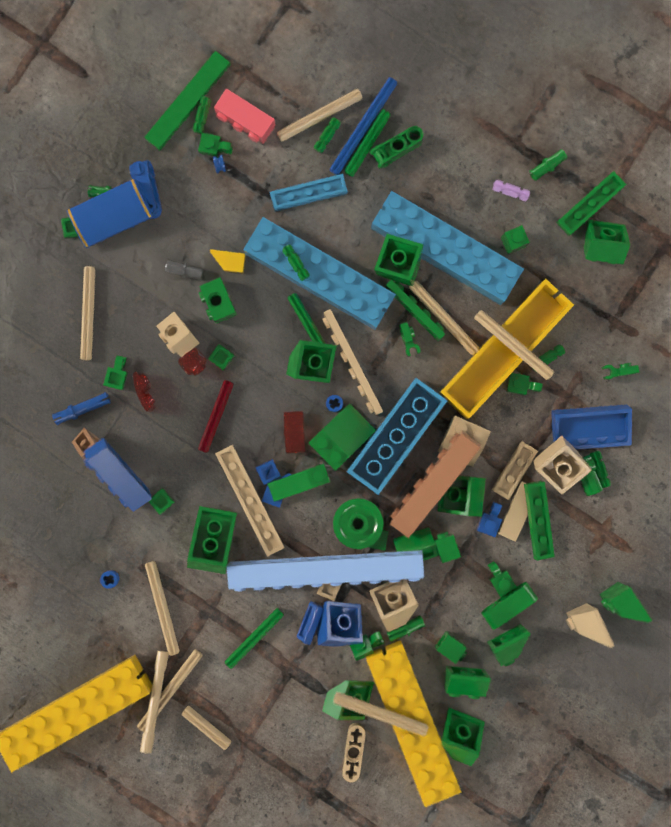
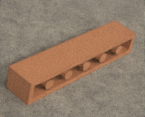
M464 431L453 435L449 441L451 445L448 449L443 448L437 456L439 460L436 464H430L425 471L427 473L425 478L418 479L413 486L415 488L413 493H407L402 500V503H404L400 509L396 508L390 515L392 518L390 525L407 538L416 530L481 449V444Z

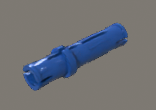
M104 392L75 406L70 405L67 409L52 414L53 420L62 417L54 421L56 425H59L70 419H78V416L110 404L111 400L108 398L102 401V399L109 396L107 392Z

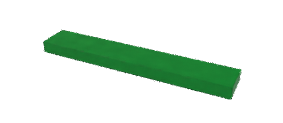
M215 51L146 134L145 140L160 151L197 107L201 97L206 96L229 68L230 62Z

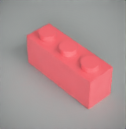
M227 88L214 106L218 119L233 124L232 127L238 132L244 131L256 143L259 141L264 144L276 126L274 118Z

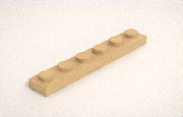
M331 309L325 311V318L322 320L327 329L331 328L333 332L331 338L335 345L340 346L342 350L340 355L344 363L348 361L351 367L348 369L351 377L359 382L360 385L357 388L362 397L366 396L368 400L366 406L369 412H374L375 415L382 413L383 410Z
M234 445L215 453L267 557L285 548Z

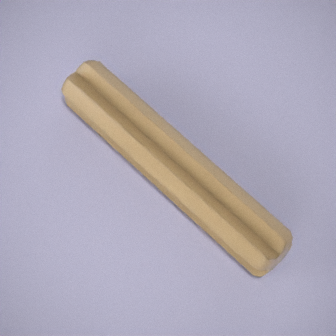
M190 706L184 709L182 712L183 717L223 750L229 747L231 740Z

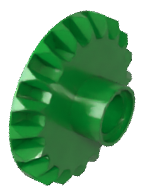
M360 498L351 499L344 502L337 509L333 518V529L338 540L345 546L352 549H364L373 545L381 536L383 517L380 510L372 502ZM354 519H362L363 526L358 529L355 528L352 524Z

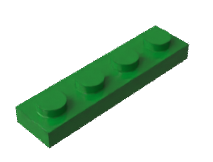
M613 171L556 223L570 236L627 184Z
M391 279L386 284L385 288L396 294L395 299L437 341L445 335L442 325L438 322L434 323L430 319L431 315L424 308L421 310L416 305L418 303L412 295L407 296L403 292L404 288L399 282H394Z
M545 481L524 484L533 557L537 561L555 557Z

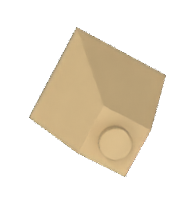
M400 579V582L395 583L387 582L369 590L388 632L405 625L419 606L406 579Z
M586 603L566 612L568 616L566 621L571 630L574 629L577 633L610 648L614 646L596 608Z

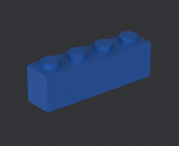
M104 438L84 451L86 466L90 470L94 469L97 472L98 479L102 483L106 482L108 484L110 492L120 497L119 500L125 508L129 507L134 512L152 499L149 488Z

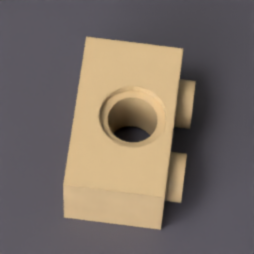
M175 312L171 313L157 325L161 332L158 334L165 343L168 342L166 345L173 354L177 352L181 358L199 344L198 340Z

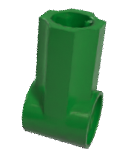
M590 455L582 458L592 470L580 482L586 496L599 493L603 488L595 472L596 465Z

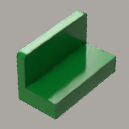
M429 528L415 531L409 538L403 535L393 539L397 552L422 550L423 561L438 556L437 547Z

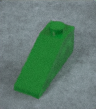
M319 464L270 482L268 487L275 502L329 483L330 479L324 464Z

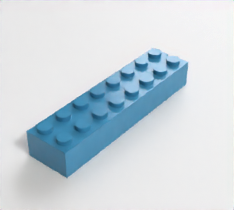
M393 191L390 192L382 209H380L371 225L372 230L386 237V234L423 244L421 259L499 305L505 302L524 268Z
M262 217L243 249L245 255L374 330L378 327L396 295ZM292 245L294 253H297L304 265V269H307L310 276L306 280L301 281L297 272L294 271L289 263L288 257L284 255L282 249L285 246Z

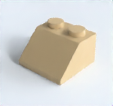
M453 416L438 452H441L443 448L448 449L451 445L449 441L455 433L459 434L461 431H464L481 444V449L468 463L469 466L473 467L483 451L491 431Z
M563 436L559 437L533 460L535 469L561 494H564L592 470L578 451Z

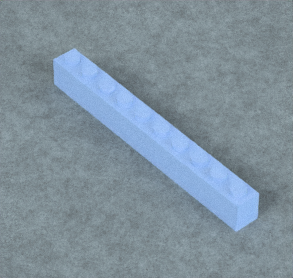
M422 550L233 561L227 565L228 588L234 589V591H244L246 588L263 590L265 587L282 589L284 586L301 588L303 585L310 584L312 587H320L328 583L331 586H339L345 582H350L351 585H358L362 581L377 584L381 580H389V582L395 583L400 582V579L419 581L420 578H424Z

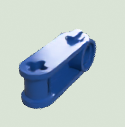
M149 160L136 161L129 166L131 177L140 182L153 214L151 219H156L161 215L162 207L153 166Z

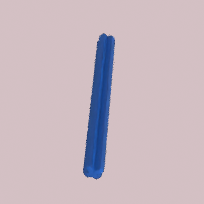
M391 77L387 79L330 167V171L334 175L340 174L397 85L395 79Z

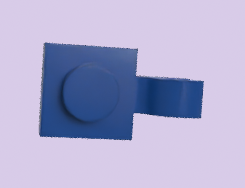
M493 502L489 514L483 512L477 531L496 538L502 519L497 518L502 508L501 504Z

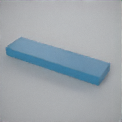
M343 174L270 192L274 211L348 194Z

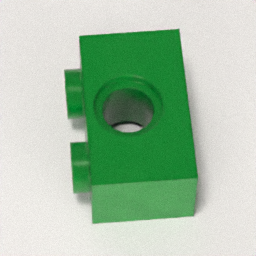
M221 277L199 286L201 289L199 296L202 303H207L209 309L206 310L210 321L214 320L218 324L237 315ZM215 297L221 298V303L218 306L212 305V300Z

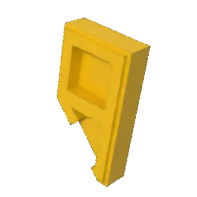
M210 249V253L224 271L243 274L245 254Z

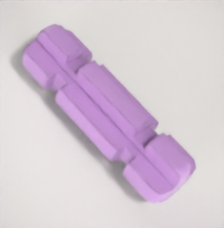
M496 180L493 185L494 191H502V194L514 198L519 197L523 201H527L530 195L529 190L524 188L521 190V187L509 183L503 184V181Z

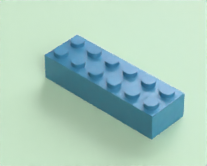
M415 378L347 472L379 495L447 400Z

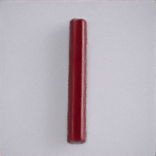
M223 381L198 450L207 453L210 449L234 385L231 381Z

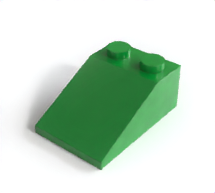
M349 403L309 444L336 471L376 430Z
M199 506L187 558V568L226 574L237 513Z

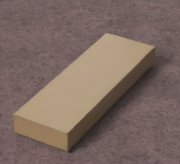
M521 441L493 486L492 491L509 500L538 451Z
M520 481L497 532L515 542L528 516L524 484L527 483Z

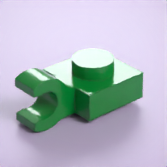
M202 133L198 152L218 157L219 152L232 154L233 146H231L232 143L221 142V136Z
M408 322L400 324L399 329L406 347L407 357L411 356V348H415L417 354H420V347L413 343L412 338L415 337L413 327H409Z
M116 356L114 368H107L103 386L124 390L128 374L127 371H123L127 360L126 357Z
M631 363L620 364L618 369L612 365L602 367V370L608 369L610 371L609 376L603 377L604 380L640 373L639 366H632Z
M511 373L509 375L507 392L526 395L527 390L540 392L542 391L543 384L529 382L530 376Z
M494 561L487 565L494 576L489 580L500 597L517 588L507 570L501 572Z
M380 631L372 634L370 638L364 634L363 643L350 645L355 660L358 661L374 654L372 648L383 645L384 640Z

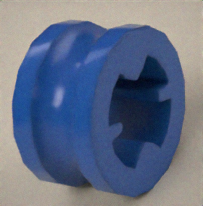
M220 155L219 158L213 156L216 173L218 174L220 171L226 172L223 156Z
M331 395L328 397L326 407L329 411L338 412L342 409L343 400L340 396ZM336 398L339 400L340 406L332 409L329 401H334Z
M113 570L103 573L100 578L101 585L107 589L115 587L120 580L118 573ZM112 575L114 577L112 578V580H114V583L111 582L108 584L106 582L108 579H105V577Z

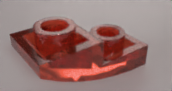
M134 372L133 381L137 396L146 412H151L156 408L153 404L155 400L149 393H145L151 389L148 385L150 381L144 373Z
M303 411L284 412L286 453L305 452Z

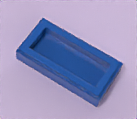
M310 601L297 634V638L307 645L311 644L324 610L323 607L313 601Z

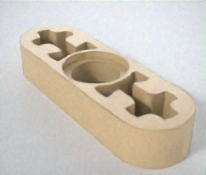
M360 723L351 724L347 732L342 774L343 778L348 782H355L360 776L365 741V729ZM355 729H359V732L362 733L358 734L357 743L354 742V734L351 733L355 732ZM350 748H357L359 755L351 757L348 754ZM350 762L354 763V772H356L352 776H349V773L346 772L350 770Z

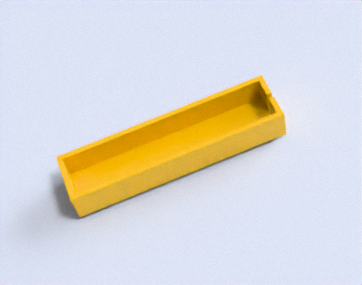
M545 279L509 316L501 327L532 351L574 304L562 293L554 299L552 296L559 290ZM492 335L438 394L445 398L465 419H469L517 368L523 359Z
M399 640L385 646L386 655H383L382 648L373 651L374 654L366 656V660L386 710L428 725V731L425 736L392 725L424 807H427L462 792L445 749L441 744V739L403 644Z
M137 656L129 657L0 731V753L11 773L150 694L152 683L147 674L144 673L139 679L137 678V675L144 670Z

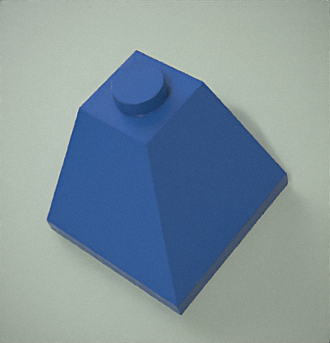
M325 601L323 605L324 610L317 626L318 646L337 647L363 643L361 604Z

